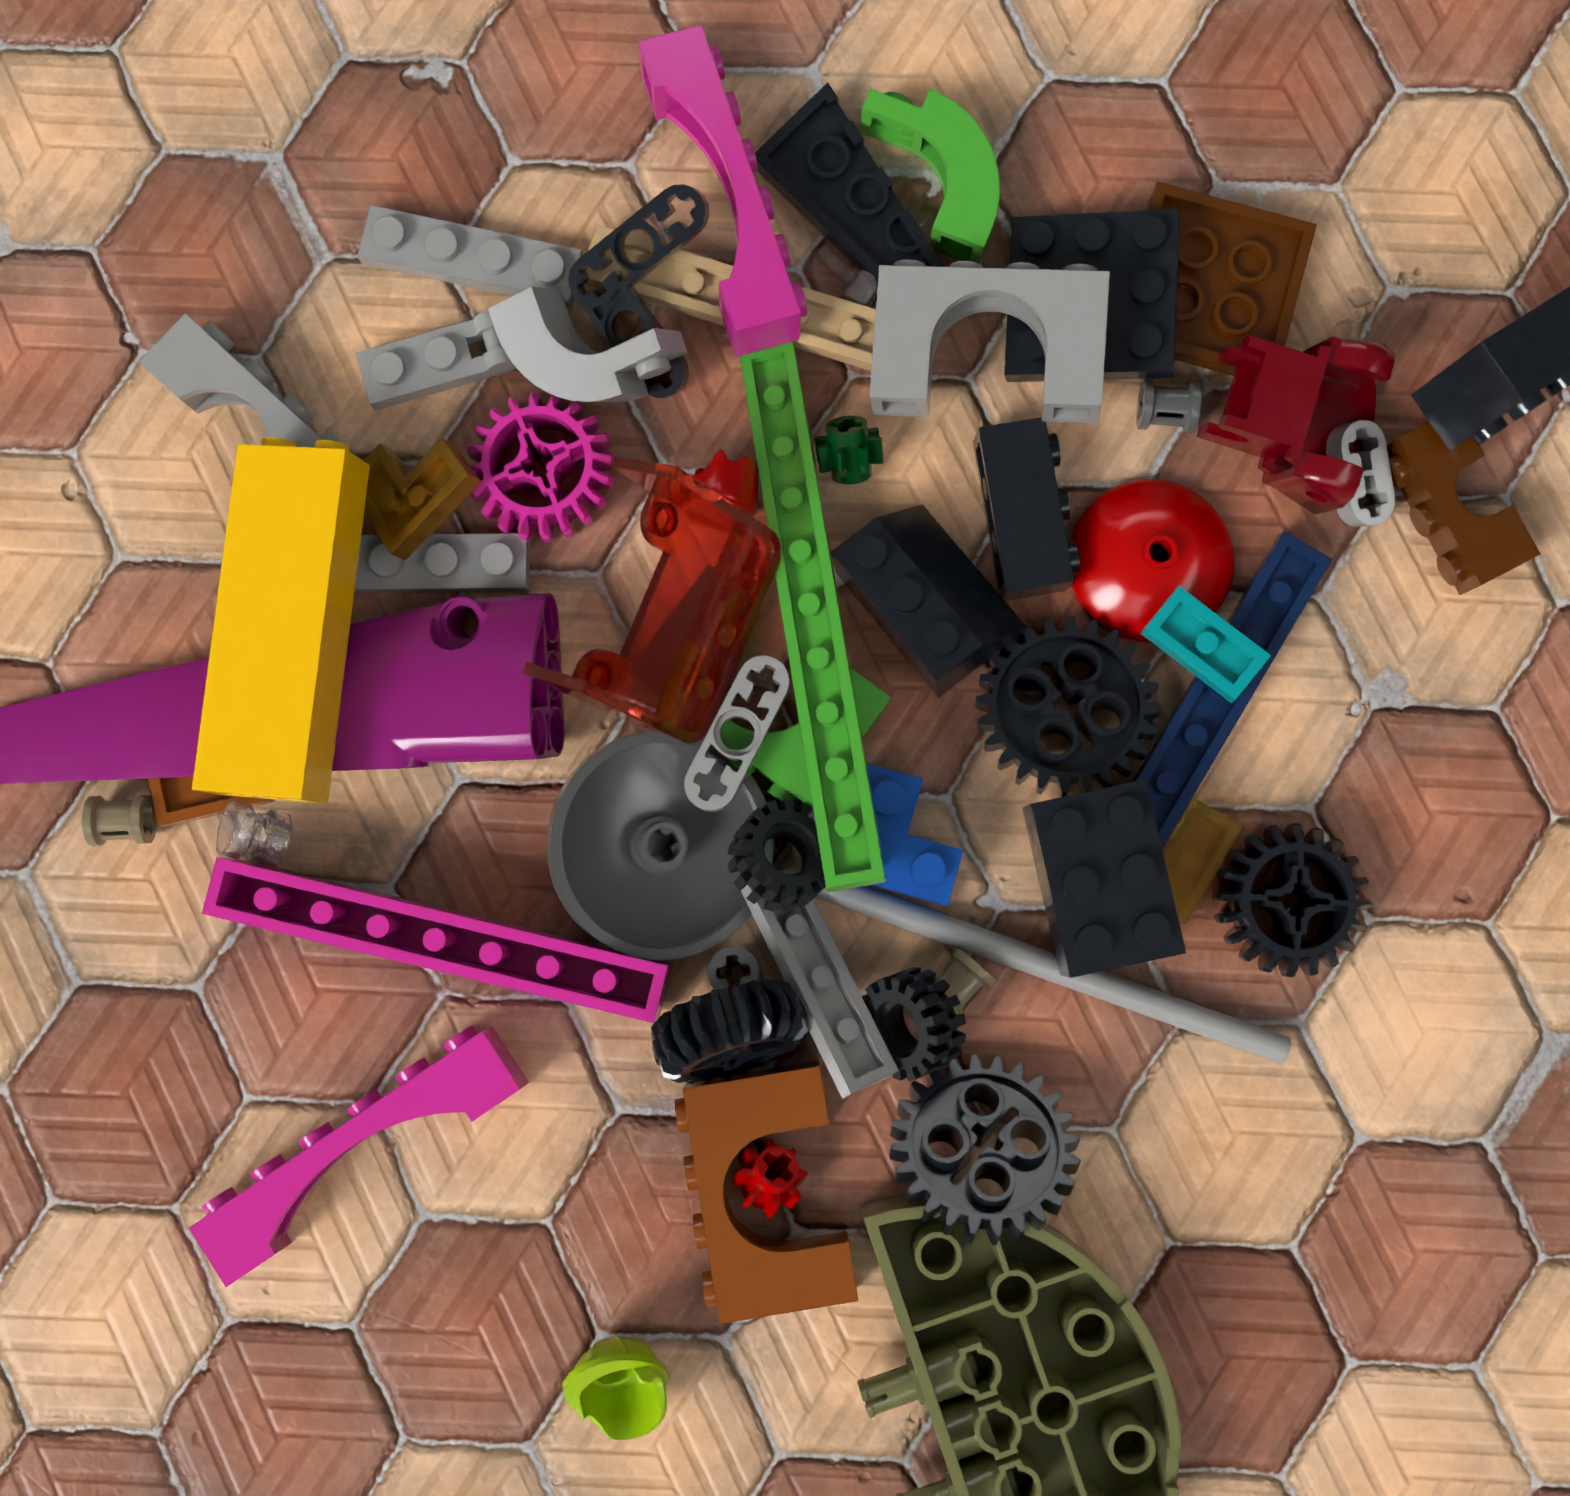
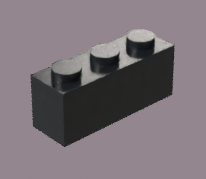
M1042 417L978 427L973 440V447L999 595L1004 601L1066 591L1074 582L1073 575L1080 572V560L1075 541L1067 542L1064 521L1070 519V503L1066 488L1057 487L1054 467L1060 466L1061 456L1056 433L1048 434L1046 422L1042 421Z

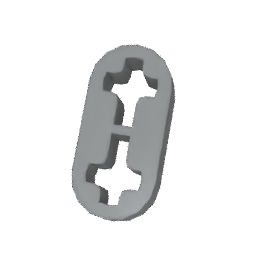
M1369 420L1343 423L1335 427L1329 434L1326 442L1327 456L1364 468L1355 496L1343 508L1336 510L1344 523L1350 526L1379 525L1390 517L1395 506V493L1383 431L1377 424ZM1361 439L1363 450L1350 454L1349 443ZM1370 494L1372 505L1360 509L1358 498Z

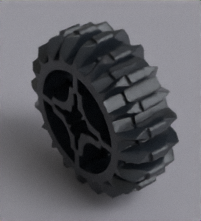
M1299 823L1288 824L1284 835L1277 825L1266 826L1263 833L1264 841L1255 833L1246 835L1243 840L1248 854L1238 848L1230 849L1227 853L1229 860L1237 867L1236 870L1219 868L1216 873L1219 879L1229 882L1228 890H1214L1212 892L1214 900L1227 901L1228 910L1219 911L1214 915L1215 921L1217 923L1233 922L1234 927L1224 935L1225 942L1227 944H1236L1245 939L1239 952V958L1243 961H1251L1259 955L1258 969L1260 971L1271 973L1278 965L1280 973L1284 977H1295L1299 966L1305 975H1317L1320 967L1319 960L1326 966H1337L1339 964V956L1335 947L1345 952H1352L1356 949L1354 940L1347 934L1348 931L1365 932L1368 928L1366 923L1355 918L1356 910H1369L1372 904L1367 899H1357L1356 889L1365 888L1370 881L1366 877H1351L1349 873L1357 867L1360 860L1356 856L1338 859L1343 850L1344 842L1340 839H1332L1323 845L1324 831L1322 829L1311 828L1304 836L1303 829ZM1282 854V866L1276 867L1273 882L1264 889H1251L1259 870L1269 860ZM1304 858L1314 864L1322 873L1330 893L1321 892L1313 886L1310 881L1309 867L1304 866ZM1298 893L1299 898L1312 899L1314 902L1313 904L1284 907L1283 902L1269 901L1268 896ZM1251 906L1263 908L1270 914L1273 920V932L1279 933L1278 943L1272 941L1259 928L1254 919ZM1319 911H1329L1328 918L1317 935L1306 943L1301 944V935L1307 934L1310 918Z
M767 979L762 982L751 980L740 985L733 983L723 989H712L710 993L693 996L690 1001L676 1004L671 1011L664 1012L651 1026L652 1050L656 1064L660 1065L663 1078L670 1079L671 1081L692 1084L700 1080L708 1082L714 1078H727L735 1073L746 1072L748 1069L757 1066H764L766 1062L779 1059L784 1053L794 1051L807 1037L806 1033L809 1031L805 1020L807 1014L801 1000L789 982Z

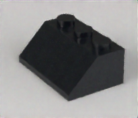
M923 504L874 518L831 551L836 574L938 698L1027 630V626Z

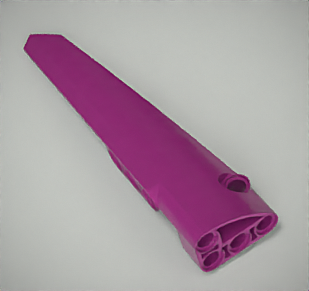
M542 593L473 598L459 596L449 599L446 603L350 624L332 771L428 767L431 763L545 759L557 757L562 753L565 729L558 608L552 594ZM473 609L478 616L479 624L475 634L469 637L464 631L463 620L466 613ZM209 657L0 707V784L193 777Z

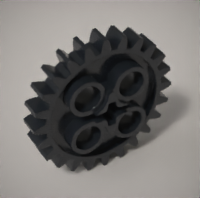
M1069 616L1065 631H1057L1051 618H1046L1043 634L1039 636L1030 626L1026 625L1027 630L1022 633L1023 644L1020 645L1013 640L1004 647L1008 658L994 655L989 659V666L997 675L981 674L979 678V686L990 694L976 696L975 708L990 713L977 719V730L984 732L994 731L985 741V751L990 752L1002 749L1004 752L998 760L997 768L1003 770L1013 764L1017 765L1019 768L1015 783L1020 785L1032 775L1037 778L1036 793L1040 795L1045 791L1049 782L1057 783L1060 797L1067 795L1070 784L1077 783L1081 793L1091 791L1092 780L1097 779L1104 788L1112 787L1114 783L1113 769L1128 778L1133 771V766L1127 756L1144 760L1148 749L1138 739L1154 740L1158 731L1155 726L1144 721L1158 718L1161 712L1160 705L1145 701L1155 696L1159 689L1158 683L1141 681L1148 674L1151 664L1149 662H1141L1133 665L1131 660L1137 645L1133 643L1119 650L1115 647L1119 631L1114 629L1102 639L1097 636L1098 623L1096 620H1092L1085 632L1077 631L1074 616ZM1071 662H1083L1092 669L1094 675L1083 681L1075 680L1069 677L1064 667ZM1043 665L1051 667L1055 674L1057 687L1067 705L1078 704L1075 722L1085 737L1092 742L1094 746L1092 750H1086L1083 747L1070 712L1067 709L1056 710L1059 692L1050 678L1041 670ZM1025 685L1034 686L1041 691L1044 699L1038 704L1025 705L1016 699L1014 692L1019 687ZM1109 709L1119 717L1120 725L1110 730L1102 729L1096 726L1090 714L1095 710ZM1058 733L1069 741L1070 749L1062 754H1051L1041 746L1040 739L1046 734Z
M972 1054L969 1067L966 1070H962L958 1062L953 1059L951 1064L947 1065L945 1077L936 1070L926 1075L927 1087L913 1081L909 1090V1097L912 1101L900 1099L896 1114L902 1120L892 1121L890 1136L898 1141L891 1144L889 1159L903 1163L896 1168L894 1180L896 1183L912 1182L907 1190L905 1201L907 1204L922 1199L925 1200L926 1206L922 1216L924 1222L933 1219L940 1212L945 1217L943 1234L947 1236L954 1230L957 1224L965 1226L967 1243L972 1244L978 1229H986L991 1244L997 1245L1002 1228L1007 1227L1013 1238L1019 1241L1025 1232V1220L1036 1230L1040 1231L1043 1229L1047 1220L1044 1210L1057 1216L1064 1204L1060 1195L1070 1196L1075 1185V1181L1069 1175L1076 1174L1081 1159L1070 1153L1076 1150L1080 1142V1135L1064 1132L1070 1127L1074 1116L1072 1112L1055 1113L1062 1095L1056 1092L1043 1096L1040 1093L1044 1081L1042 1075L1034 1078L1029 1083L1022 1080L1024 1064L1022 1063L1017 1064L1009 1074L1003 1072L1001 1056H995L990 1069L982 1068L977 1054ZM973 1101L982 1102L991 1109L992 1114L986 1116L976 1115L967 1108L966 1104ZM1010 1111L1015 1112L1017 1116L999 1132L995 1147L985 1148L961 1183L953 1184L950 1178H953L966 1167L971 1159L974 1146L978 1148L984 1146L995 1132L1002 1118ZM1019 1137L1027 1138L1037 1146L1038 1152L1024 1153L1014 1146L1012 1139ZM938 1141L946 1142L953 1146L957 1154L948 1158L941 1157L935 1154L929 1145ZM984 1178L991 1179L1000 1185L1003 1194L998 1196L986 1195L979 1190L975 1182Z

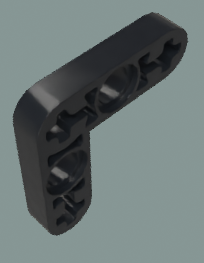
M684 184L672 185L664 189L581 256L571 267L568 276L570 291L611 348L624 342L615 331V321L619 314L625 310L636 312L641 317L644 328L643 333L653 328L664 329L633 286L697 236L707 225L710 216L709 204L705 196L698 189ZM675 197L681 201L693 199L696 206L692 208L690 215L694 221L690 226L678 221L667 228L665 232L672 236L673 240L666 245L662 232L653 223L649 222L648 218L655 213L657 221L664 222L675 211L674 205L671 203ZM637 229L646 231L653 241L652 255L643 263L631 261L624 250L626 237L630 232ZM611 248L616 262L628 271L629 275L623 280L621 271H613L602 282L606 289L603 295L599 291L587 292L584 288V285L589 280L588 274L585 272L586 269L590 267L593 271H600L614 262L605 255V252ZM683 355L671 360L675 369L669 374L673 381L670 387L664 381L654 384L651 378L644 379L650 396L667 398L680 392L686 385L689 371L688 364Z

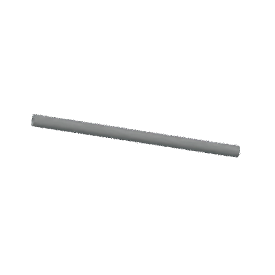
M869 886L829 892L825 887L816 896V898L1278 1064H1282L1286 1060L1290 1050V1037L1106 971L1073 978L1061 976L1056 955L1053 952Z

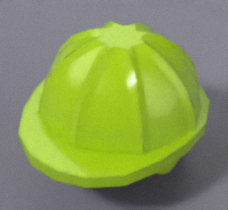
M614 1335L609 1339L597 1341L592 1348L580 1357L574 1370L567 1375L562 1383L565 1401L568 1405L577 1411L581 1419L588 1417L612 1440H631L652 1432L661 1424L667 1411L666 1384L669 1380L668 1371L664 1363L656 1359L649 1346L636 1338Z

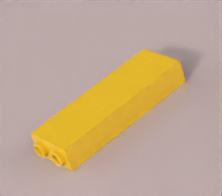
M274 437L262 438L261 445L237 444L192 790L226 796L328 804L370 469L369 464L350 452V446L333 440H316L314 447H297V444L292 441Z

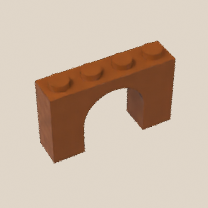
M814 1061L735 1074L727 1078H714L708 1082L705 1080L692 1084L687 1082L683 1087L684 1098L675 1099V1113L679 1133L689 1132L693 1155L684 1156L685 1177L688 1191H699L702 1213L693 1214L694 1235L697 1249H708L711 1271L702 1272L704 1299L707 1308L717 1306L719 1324L858 1301L847 1231L793 1240L764 1238L750 1231L738 1220L730 1207L726 1193L727 1170L734 1157L747 1144L769 1134L829 1124L820 1062Z

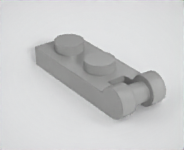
M488 311L476 315L469 321L356 353L368 399L375 411L516 369L500 344ZM484 341L487 352L482 356L473 358L470 345Z

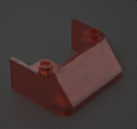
M615 456L611 467L650 491L641 512L640 527L645 540L662 552L620 655L601 648L590 650L578 661L572 676L528 662L523 670V674L585 704L669 738L688 744L696 743L707 735L722 704L779 566L781 544L777 534L772 529L679 467Z

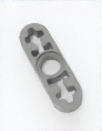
M766 655L753 657L743 664L685 776V793L697 808L707 812H716L726 808L732 803L789 691L788 672L785 666L776 658ZM767 668L774 671L773 682L779 686V689L776 693L766 691L762 695L757 708L768 711L765 719L761 721L751 710L736 707L733 704L737 697H741L748 704L754 692V684L748 680V677L751 673L762 675ZM743 718L753 726L754 739L747 748L731 750L722 743L721 729L730 719ZM714 747L723 757L733 761H742V764L737 772H734L731 767L726 765L720 782L727 787L726 793L723 796L713 794L709 801H705L700 798L702 789L695 782L700 774L709 777L718 763L717 759L706 758L710 749Z

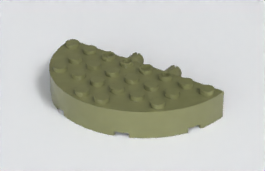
M906 1195L860 1205L863 1219L910 1357L906 1358V1365L866 1379L857 1380L863 1402L865 1401L867 1414L869 1418H872L876 1414L919 1400L921 1405L926 1404L948 1471L944 1472L945 1479L905 1493H897L896 1496H1179L1177 1478L1179 1451L1182 1452L1181 1429L1177 1403L1168 1370L1156 1342L1140 1314L1107 1272L1085 1250L1046 1223L1043 1229L1038 1231L1025 1220V1232L1019 1241L1013 1238L1007 1227L1002 1228L997 1245L991 1244L986 1229H978L976 1237L971 1244L967 1243L965 1226L957 1224L948 1236L943 1234L945 1217L940 1212L933 1219L924 1222L922 1220L926 1206L924 1199L907 1204L905 1201Z

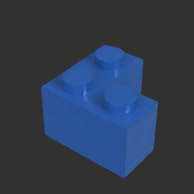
M867 763L887 882L871 886L941 906H948L963 850L908 834L923 779Z

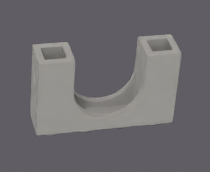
M900 260L895 262L893 266L879 265L869 395L873 415L929 417L933 359L941 338L959 320L972 314L993 311L1006 313L1020 319L1034 331L1040 340L1045 356L1042 421L1099 423L1103 395L1110 271H1097L1094 266L1087 264H1072L1066 266L1063 270L1040 269L1035 264L1025 262L1013 263L1006 268H983L982 265L971 261L954 262L949 267H930L917 260Z

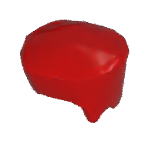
M719 449L715 452L709 466L705 470L700 467L696 469L693 476L685 477L682 474L678 475L671 485L667 501L675 508L701 519L733 522L753 517L757 513L758 466L752 458L745 455L736 461H731L725 452Z

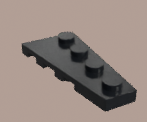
M828 82L755 152L757 171L877 287L879 265L893 266L895 262L900 260H917L923 262L926 266L944 267L910 211L904 209L892 190L893 184L883 168H878L866 149L864 138L854 122L849 121L838 104V97Z

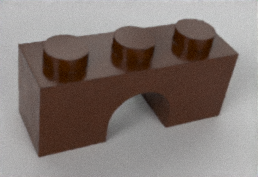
M1428 421L1399 436L1387 445L1393 487L1401 490L1410 506L1409 515L1414 528L1421 536L1428 538L1437 554L1436 562L1441 576L1449 585L1455 586L1459 595L1477 588L1541 554L1513 505L1496 514L1483 516L1470 512L1459 501L1456 493V481L1459 473L1485 456L1480 446H1477L1471 437L1449 450Z

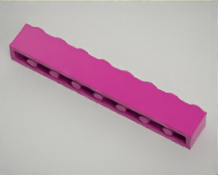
M216 857L202 910L204 915L655 1023L661 1015L673 965L671 962L633 957L608 947L237 858Z

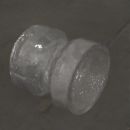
M231 801L223 812L217 831V854L223 857L239 859L247 853V856L253 857L256 863L277 868L284 860L290 845L293 829L291 814L271 809L266 813L258 812L256 814L252 805Z

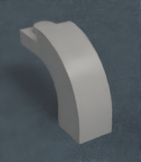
M531 286L487 308L500 344L511 362L523 376L545 392L571 401L619 403L648 396L644 379L653 378L671 369L669 361L688 353L680 331L658 328L650 329L609 350L597 353L588 347L578 336L560 290Z

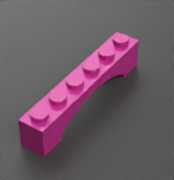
M702 25L638 41L641 76L656 120L668 118L694 141L714 168L731 207L738 245L730 278L719 281V309L735 357L799 340L801 317H805L808 314L805 295L799 282L791 284L786 268L791 266L787 243L783 234L774 235L769 221L774 219L771 197L766 186L757 187L753 175L754 172H757L754 148L749 138L743 140L740 138L737 126L741 125L740 110L734 92L725 93L721 80L725 79V70L718 46L709 47Z
M473 1026L466 1028L443 1044L448 1052L446 1056L431 1066L425 1057L415 1062L395 1076L400 1084L398 1088L383 1098L376 1089L348 1107L347 1111L352 1119L335 1130L329 1122L323 1124L298 1141L304 1151L287 1162L279 1154L251 1172L250 1175L255 1184L240 1194H237L232 1186L202 1205L201 1207L207 1216L189 1227V1230L224 1286H229L292 1243L287 1235V1230L304 1198L333 1164L366 1138L385 1128L427 1115L465 1112L472 1122L529 1084L495 1029L490 1027L477 1034Z

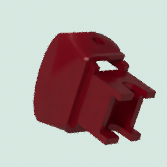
M1250 335L1242 340L1240 348L1230 346L1220 352L1218 362L1235 367L1236 369L1219 424L1208 422L1199 426L1196 437L1260 457L1258 469L1263 471V484L1278 490L1314 515L1343 508L1355 496L1364 468L1342 459L1327 456L1326 442L1334 428L1343 423L1358 420H1369L1374 423L1376 409L1375 380L1381 382L1390 380L1395 353L1385 344L1354 339L1342 340L1336 337H1331L1301 352ZM1361 439L1349 443L1350 454L1363 450Z

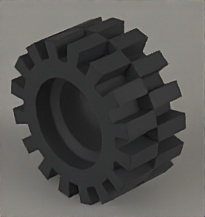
M784 799L779 806H777L776 800L767 802L762 809L758 807L752 812L733 837L735 839L728 848V854L734 855L728 863L729 873L739 871L740 876L733 883L738 890H741L746 885L753 890L746 898L753 904L762 897L766 899L763 909L773 912L781 904L782 912H790L798 905L800 908L807 905L826 887L815 820L808 817L813 807L803 803L797 811H794V800ZM778 837L790 842L798 850L802 858L800 872L788 875L773 867L765 855L766 841Z
M913 967L876 980L877 982L870 984L865 989L867 994L862 996L899 1070L893 1075V1078L900 1081L908 1078V1081L916 1080L951 1064V1060L956 1059L961 1053L957 1046L965 1043L966 1033L957 1030V1027L966 1024L965 1014L956 1015L953 1008L961 1004L957 994L949 998L947 997L945 992L949 989L950 985L945 979L934 982L936 973L929 969L921 972V967ZM903 1007L911 1013L916 1022L918 1041L911 1035L905 1024Z

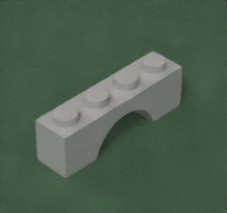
M185 313L139 360L147 370L197 414L216 406L240 405L258 412L264 424L266 437L289 440L296 443L297 447H314L316 440L341 442L329 430L319 437L310 429L307 424L313 416L289 393L281 401L267 388L274 380L250 357L242 364L233 358L228 352L235 344L211 321H208L201 328Z

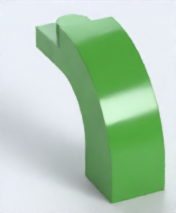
M870 88L862 107L860 133L919 156L932 167L940 180L944 200L932 227L929 243L933 250L959 261H971L980 264L995 222L1000 195L999 171L996 158L984 132L961 106L930 88L922 108L913 105L902 94L896 92L881 93Z

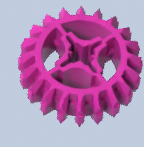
M532 391L528 398V407L522 408L516 397H510L508 399V406L512 412L504 417L499 410L491 408L489 415L495 423L492 429L484 425H476L475 433L484 442V445L473 444L467 446V454L470 458L479 462L470 465L481 483L470 494L476 502L486 501L481 509V513L487 520L499 517L498 528L503 533H509L518 525L519 537L522 540L529 541L533 537L535 528L539 527L542 540L548 543L553 540V527L560 526L567 538L572 537L574 529L570 521L576 517L585 526H590L593 523V519L586 510L589 505L597 509H605L607 502L597 492V489H614L615 481L613 477L604 472L616 467V459L613 454L604 452L612 445L608 433H596L601 425L596 415L586 416L582 419L584 409L581 403L574 401L564 410L563 399L554 395L549 398L547 406H543L539 393ZM552 429L561 431L573 437L576 441L568 445L564 440L553 444L544 443L538 439L535 430ZM518 438L520 442L519 454L513 461L504 465L505 471L499 473L500 463L506 450ZM534 447L541 459L545 458L547 462L546 469L548 473H546V476L549 480L550 488H547L541 476L538 477L535 473L536 459L532 451ZM585 461L579 483L564 498L561 489L564 478L572 471L577 470L576 464ZM517 490L519 494L530 490L538 491L544 496L548 506H523L513 502L504 494Z

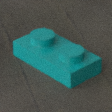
M1180 586L1177 587L1141 632L1149 641L1230 703L1238 698L1271 656Z

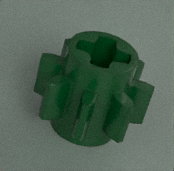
M842 416L832 419L826 424L827 436H817L814 438L820 472L826 473L831 471L832 480L836 483L851 485L864 482L873 475L872 464L884 463L882 437L879 436V428L868 429L867 420L863 417Z

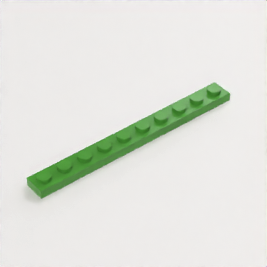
M790 342L740 356L825 885L829 892L884 883L887 882L797 353L794 343Z

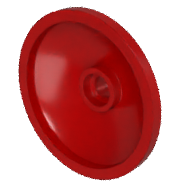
M1140 479L1111 488L1094 500L1085 510L1070 538V541H1075L1080 560V572L1073 575L1074 582L1071 584L1077 601L1092 620H1096L1101 628L1109 633L1116 629L1119 631L1118 637L1128 641L1153 644L1141 632L1178 586L1182 587L1216 613L1228 595L1232 583L1234 550L1224 521L1214 507L1202 496L1175 482L1159 479ZM1152 545H1160L1167 551V560L1165 562H1157L1151 557L1150 547Z

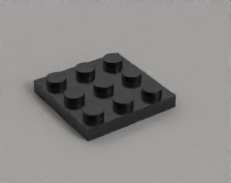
M1180 209L1012 217L1010 264L1025 262L1035 264L1040 269L1063 270V268L1072 264H1087L1094 266L1097 271H1110L1103 380L1174 378ZM1007 314L1004 367L1006 381H1044L1045 356L1040 340L1026 323Z

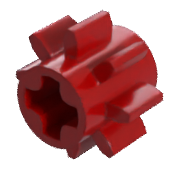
M768 1139L759 1153L750 1147L744 1151L738 1159L743 1169L739 1170L731 1181L732 1185L741 1187L742 1195L745 1198L743 1203L745 1209L750 1206L764 1209L767 1218H771L779 1209L781 1203L791 1209L802 1197L799 1190L795 1187L804 1181L808 1176V1171L799 1169V1164L795 1157L797 1151L795 1148L787 1150L786 1148L775 1146L773 1139ZM768 1174L774 1181L772 1182L765 1175Z

